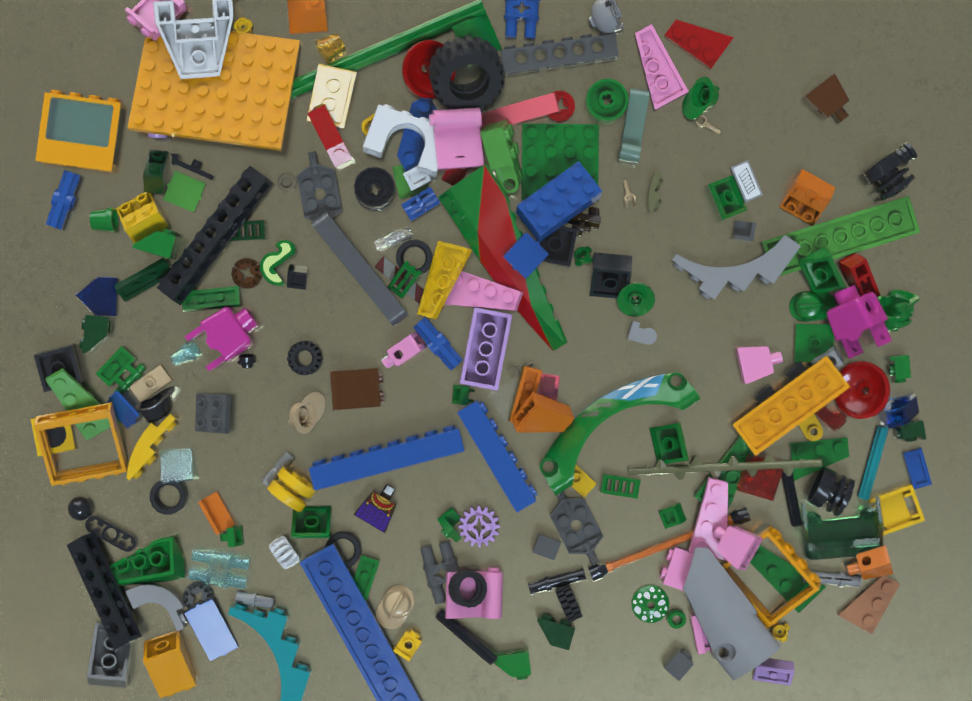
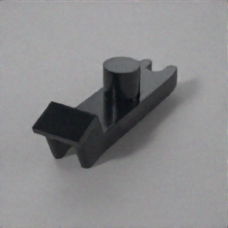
M171 154V165L181 166L212 180L213 175L199 169L202 162L193 159L192 164L188 165L180 161V154Z

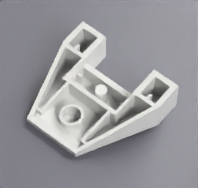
M211 0L213 18L175 21L173 1L153 2L155 24L180 79L220 76L234 16L232 0Z

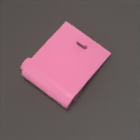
M480 108L433 110L432 114L429 115V124L433 126L438 170L482 167L484 160L480 134Z
M488 567V571H474L484 577L487 583V592L484 600L479 605L470 608L457 605L452 601L448 586L451 578L457 572H447L446 619L502 618L503 572L499 571L498 567ZM467 577L462 581L459 588L462 599L469 600L475 594L476 583L473 578Z

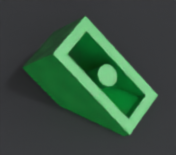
M528 650L494 654L497 656L494 664L512 678L516 677L517 680L528 679V676L531 675Z

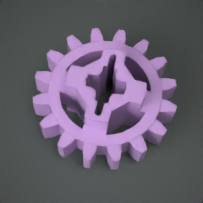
M478 505L477 510L470 507L471 512L465 511L464 515L466 517H460V521L463 522V524L458 526V528L463 529L460 536L465 535L464 541L470 540L471 546L475 543H478L479 548H481V543L488 546V540L494 542L493 535H499V532L495 530L500 528L499 524H495L499 518H493L494 511L488 513V507H485L484 510H481L480 505ZM476 514V519L473 522L467 523L468 519ZM483 514L486 515L491 520V522H486L483 519ZM478 518H480L481 525H485L481 529L480 535L478 529L474 528V525H477ZM487 530H492L487 537L483 538V534ZM468 531H473L476 534V538L470 536Z

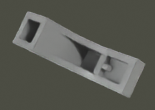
M146 583L125 591L133 609L146 603H158L169 612L177 631L187 626L186 622L188 620L184 612L180 611L181 608L185 607L184 600L170 587L159 583Z

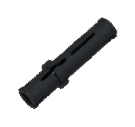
M581 568L550 578L546 576L542 580L528 583L530 594L533 595L586 580L584 569Z

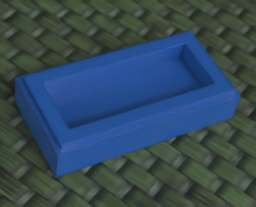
M919 447L902 452L908 476L914 490L932 485L922 448Z

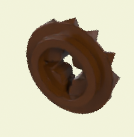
M243 258L234 264L231 276L237 286L249 289L255 287L260 282L262 273L260 265L255 260ZM247 268H249V272L254 277L247 276L246 279L242 281L244 274H242L239 270H246Z

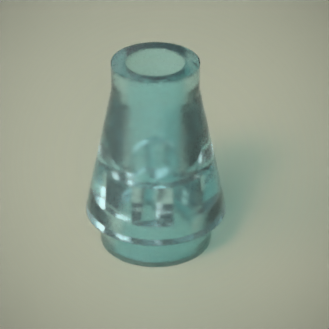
M186 342L170 358L173 364L177 366L178 364L197 359V356L200 355V350L195 342Z

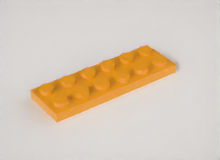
M825 356L735 422L733 426L756 456L850 388V386L828 356Z

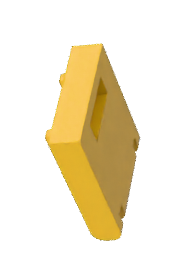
M912 484L868 500L869 503H877L871 506V510L878 529L886 528L880 531L881 536L925 521ZM911 496L916 510L915 513L909 514L904 497Z

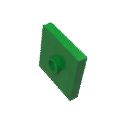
M795 323L794 362H811L834 346V334L830 325Z

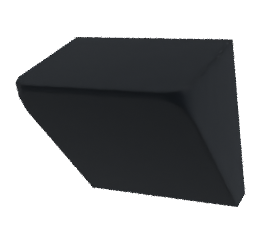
M289 265L287 288L306 290L308 266Z

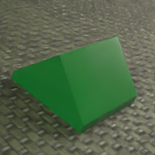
M733 175L705 186L720 222L747 211Z
M825 247L798 261L813 293L844 290L846 288L831 254Z
M677 421L649 428L657 462L659 459H662L665 464L689 460L680 422Z
M305 506L301 513L293 509L291 538H330L332 536L331 506Z

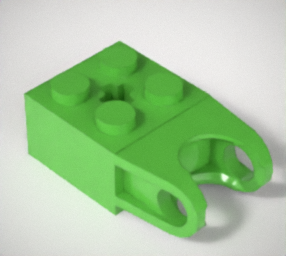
M508 119L487 124L480 134L490 169H495L499 184L505 193H514L522 182V171L517 155L520 153L517 142L514 143L512 137L514 135L513 126L508 123ZM504 182H505L508 186L514 187V188H513V189H508V188H506Z

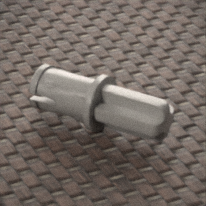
M237 591L235 603L250 605L252 608H255V606L273 608L274 606L273 598L259 596L257 593L251 594Z

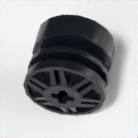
M894 151L863 173L869 184L877 181L880 183L874 190L875 193L883 189L885 190L879 196L881 201L894 197L903 191L915 178L913 174L904 178L903 175L910 170L908 167L899 171L897 167L902 164L903 159L897 151Z
M370 167L361 171L356 177L354 183L355 195L359 204L366 210L373 212L382 211L388 208L394 201V180L384 169ZM373 187L380 189L377 195L370 193L373 191Z
M824 466L812 484L807 502L818 508L827 502L826 511L831 512L833 510V515L840 516L852 497L855 480L851 478L846 480V476L841 475L835 481L836 471Z

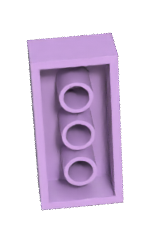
M474 307L460 380L461 384L498 391L512 320L511 314Z

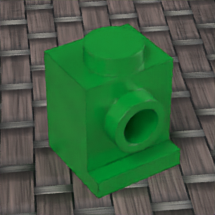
M909 355L886 357L887 361H891V364L888 365V372L892 379H894V383L906 382V378H911Z

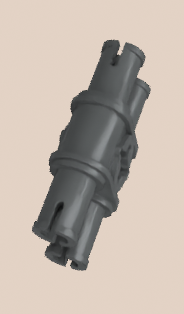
M450 541L439 543L443 559L440 563L435 562L431 546L420 549L424 562L422 569L425 571L428 582L427 587L431 588L435 604L446 602L442 585L446 583L447 575L446 573L445 577H442L441 574L438 575L436 573L440 571V568L443 571L459 572L458 559L453 555Z

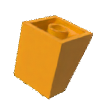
M181 630L144 641L143 662L160 698L170 697L177 692L187 691L196 686V673Z

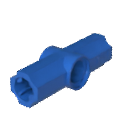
M64 170L59 187L52 196V207L46 225L63 230L68 212L71 211L75 202V192L80 181V175Z
M426 317L413 327L426 342L425 344L442 360L448 369L452 370L463 361L459 354L451 347V343L440 331L438 332Z

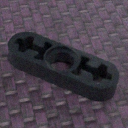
M91 516L85 522L88 532H94L97 537L125 552H130L137 546V538L133 534L100 516ZM97 520V524L99 526L103 527L104 524H106L107 526L103 529L102 534H100L99 532L102 529L98 527L92 529V524L90 523V521L93 522ZM109 528L116 530L117 535L114 539H110L106 535V531ZM121 533L124 534L121 538L125 540L132 539V546L125 547L126 543L122 540L119 543L116 542L120 538Z

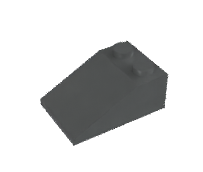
M95 623L87 672L88 685L127 688L132 642L114 650L102 623Z

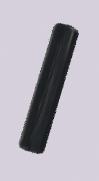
M783 471L781 474L791 525L798 527L802 525L793 473L791 476H787Z

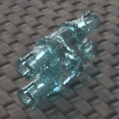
M193 550L191 560L208 563L209 569L204 571L190 568L188 573L189 580L205 582L206 586H220L223 589L228 588V586L241 589L246 588L247 578L230 575L229 571L231 568L249 570L250 559L235 557L232 553L215 552V550L210 552ZM220 563L221 568L224 569V571L220 572V574L218 575V571L215 570V567H217Z

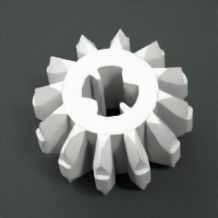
M286 537L276 538L269 544L271 552L282 568L292 567L299 561L297 552Z

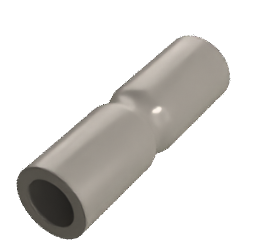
M286 451L275 464V467L261 481L266 486H269L272 480L278 479L277 473L282 466L288 468L295 458Z

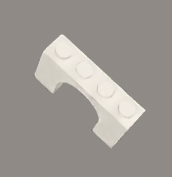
M378 104L363 145V152L381 158L391 134L400 129L414 130L420 134L425 144L418 165V171L436 177L438 168L433 126L429 124V119L424 117L416 118L407 111L399 112L390 105L384 104L382 106Z

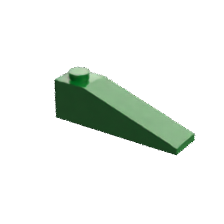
M174 537L154 540L147 547L140 548L131 556L124 557L110 565L119 586L167 582L185 578L184 558Z

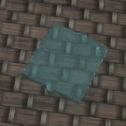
M175 448L172 451L160 452L161 483L176 482L178 484L182 481L193 480L192 449L178 450Z

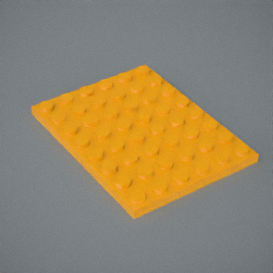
M230 31L220 76L180 79L162 37L160 36L156 41L150 37H145L128 130L281 151L300 49V40L249 33L241 34Z

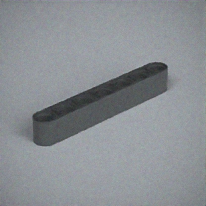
M326 211L311 222L315 230L393 326L409 315Z

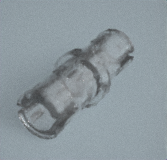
M408 226L395 233L393 231L389 232V235L373 241L379 252L392 245L394 247L398 246V243L414 237Z

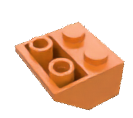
M802 169L791 185L780 208L813 226L830 202L836 187Z

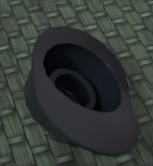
M172 386L162 390L152 398L138 404L134 409L137 412H141L148 423L162 419L169 411L168 397L174 392L175 387Z

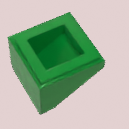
M680 503L658 511L665 529L686 521Z

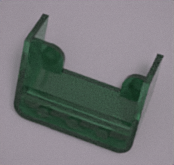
M875 496V508H865L860 512V518L822 521L819 514L815 512L806 513L805 503H801L805 555L808 559L856 557L859 553L883 546V517L879 496Z

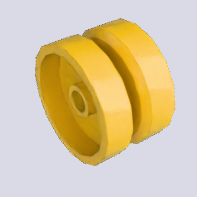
M282 466L277 473L278 478L282 482L272 480L267 489L284 504L301 513L307 505L303 497L311 499L317 490L314 491L313 485L304 477Z

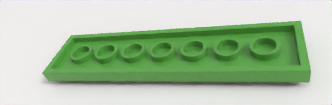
M906 196L785 234L801 247L780 276L802 270L798 261L823 247L827 249L834 260L920 233L910 197ZM784 235L762 241L764 253L771 250Z

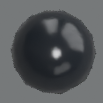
M75 497L68 504V513L77 521L86 520L92 513V505L85 497Z

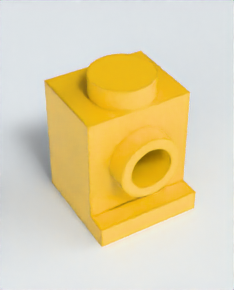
M406 630L393 651L407 661H410L422 643L421 635L414 630ZM408 641L411 642L412 647L407 648L405 646V643Z

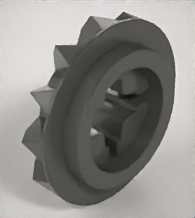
M195 582L185 589L183 600L184 605L188 609L197 605V603L193 604L195 600L193 594L197 595L201 591H203L201 598L204 602L212 598L214 600L213 591L207 584Z

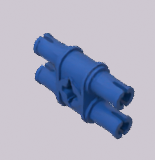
M504 0L506 1L505 15H503L504 20H506L505 37L516 38L517 21L523 20L525 21L524 38L535 39L536 23L540 19L538 13L541 0ZM523 4L524 8H527V10H524L523 13H520L519 9L517 8H520V5Z

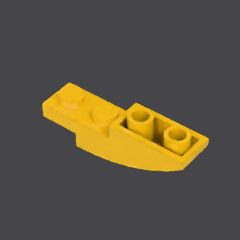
M174 413L169 414L159 426L152 422L143 432L130 457L126 476L128 480L133 478L137 480L144 472L142 468L146 464L151 465L157 458L155 454L158 451L153 445L158 446L164 439L163 434L166 431L171 432L176 427L177 423L175 421L178 417Z

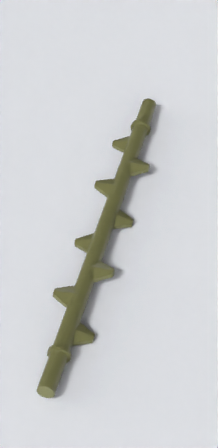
M767 454L763 462L739 463L735 456H731L728 463L703 464L699 457H695L691 465L667 466L662 459H659L654 467H649L648 465L647 467L628 468V474H648L650 476V474L674 473L679 480H682L686 473L710 472L714 479H718L722 471L747 470L751 477H755L757 471L761 469H783L787 476H791L794 468L822 467V459L775 461L771 454Z

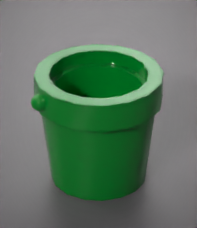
M115 207L91 211L90 226L92 230L117 232L119 219Z

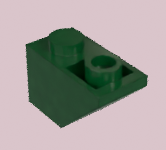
M149 151L143 172L144 192L164 193L167 182L169 151Z
M86 315L82 319L81 328L84 330V335L80 338L79 344L82 353H90L110 337L112 317Z
M548 614L538 615L537 622L549 644L569 651L575 631V626L572 625V622L569 623L565 619H561V622L553 620V616Z

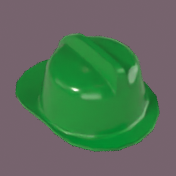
M700 77L685 96L682 112L686 118L696 119L706 109L716 105L719 99L720 88L714 85L711 79Z
M812 290L797 293L789 303L791 315L801 322L827 319V311L835 307L834 298L829 292L813 293Z

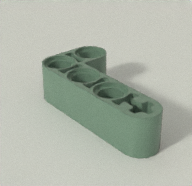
M630 89L618 162L635 165L639 163L650 91Z

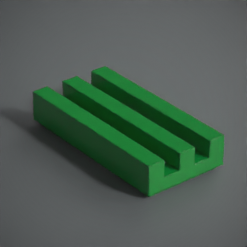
M408 261L403 264L387 287L401 299H403L422 273L420 270L417 272L415 266H409L410 262ZM406 269L408 271L407 274L404 276L399 285L395 288L394 284ZM412 274L414 277L401 293L399 290Z

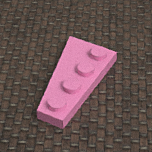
M651 24L636 32L635 38L655 111L689 91L653 25Z
M461 271L444 305L517 311L523 293Z
M708 477L689 552L694 553L695 548H708L715 558L726 561L716 549L720 540L714 537V532L718 527L727 530L728 482Z

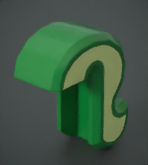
M288 240L278 242L276 247L279 248V251L264 255L260 262V271L264 279L275 286L286 285L275 268L296 252L295 245Z

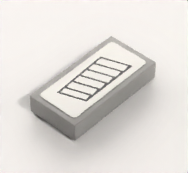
M749 160L730 167L744 203L763 195Z

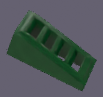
M245 221L242 224L244 226V236L241 237L240 227L237 231V237H232L230 241L267 240L266 221ZM248 225H251L252 236H248ZM255 225H259V236H256Z

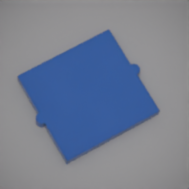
M525 232L503 258L513 266V270H517L526 279L549 254L539 245V241H535Z
M118 390L115 391L113 395L108 397L107 403L112 402L115 416L128 429L132 424L136 423V419L140 414Z

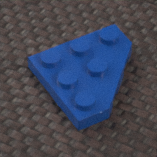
M422 97L411 104L409 113L416 118L424 117L429 119V115L432 114L433 110H437L431 98ZM404 129L397 157L406 172L419 165L425 148L423 138L419 133L411 129Z

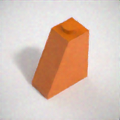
M535 392L530 395L512 418L513 425L518 433L564 432L574 420L570 406Z

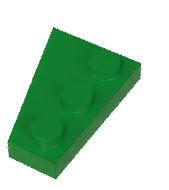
M848 437L789 443L791 460L822 459V467H827L849 457ZM822 467L794 468L792 472L793 479L796 481L820 470Z

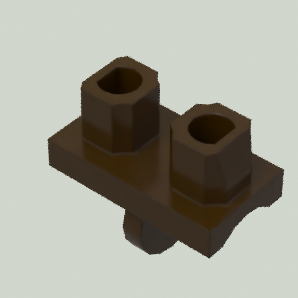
M589 207L588 214L579 213L567 223L572 224V228L579 230L578 236H582L583 231L590 232L591 228L599 229L601 222L599 208Z

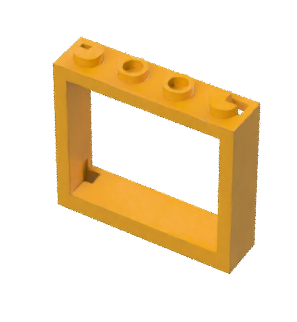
M112 402L36 416L34 428L51 486L59 484L64 486L70 482L80 483L87 479H101L108 475L114 474L118 476L119 473L127 472L128 460ZM108 418L119 460L57 471L46 429Z
M771 525L758 534V536L762 537L763 540L769 537L810 584L808 587L771 614L730 568L731 564L727 560L721 563L725 571L757 611L756 615L767 629L816 593L821 586L820 577L815 572L812 573L807 562L796 555L793 546L790 543H786L782 539L780 531L776 528L774 529Z

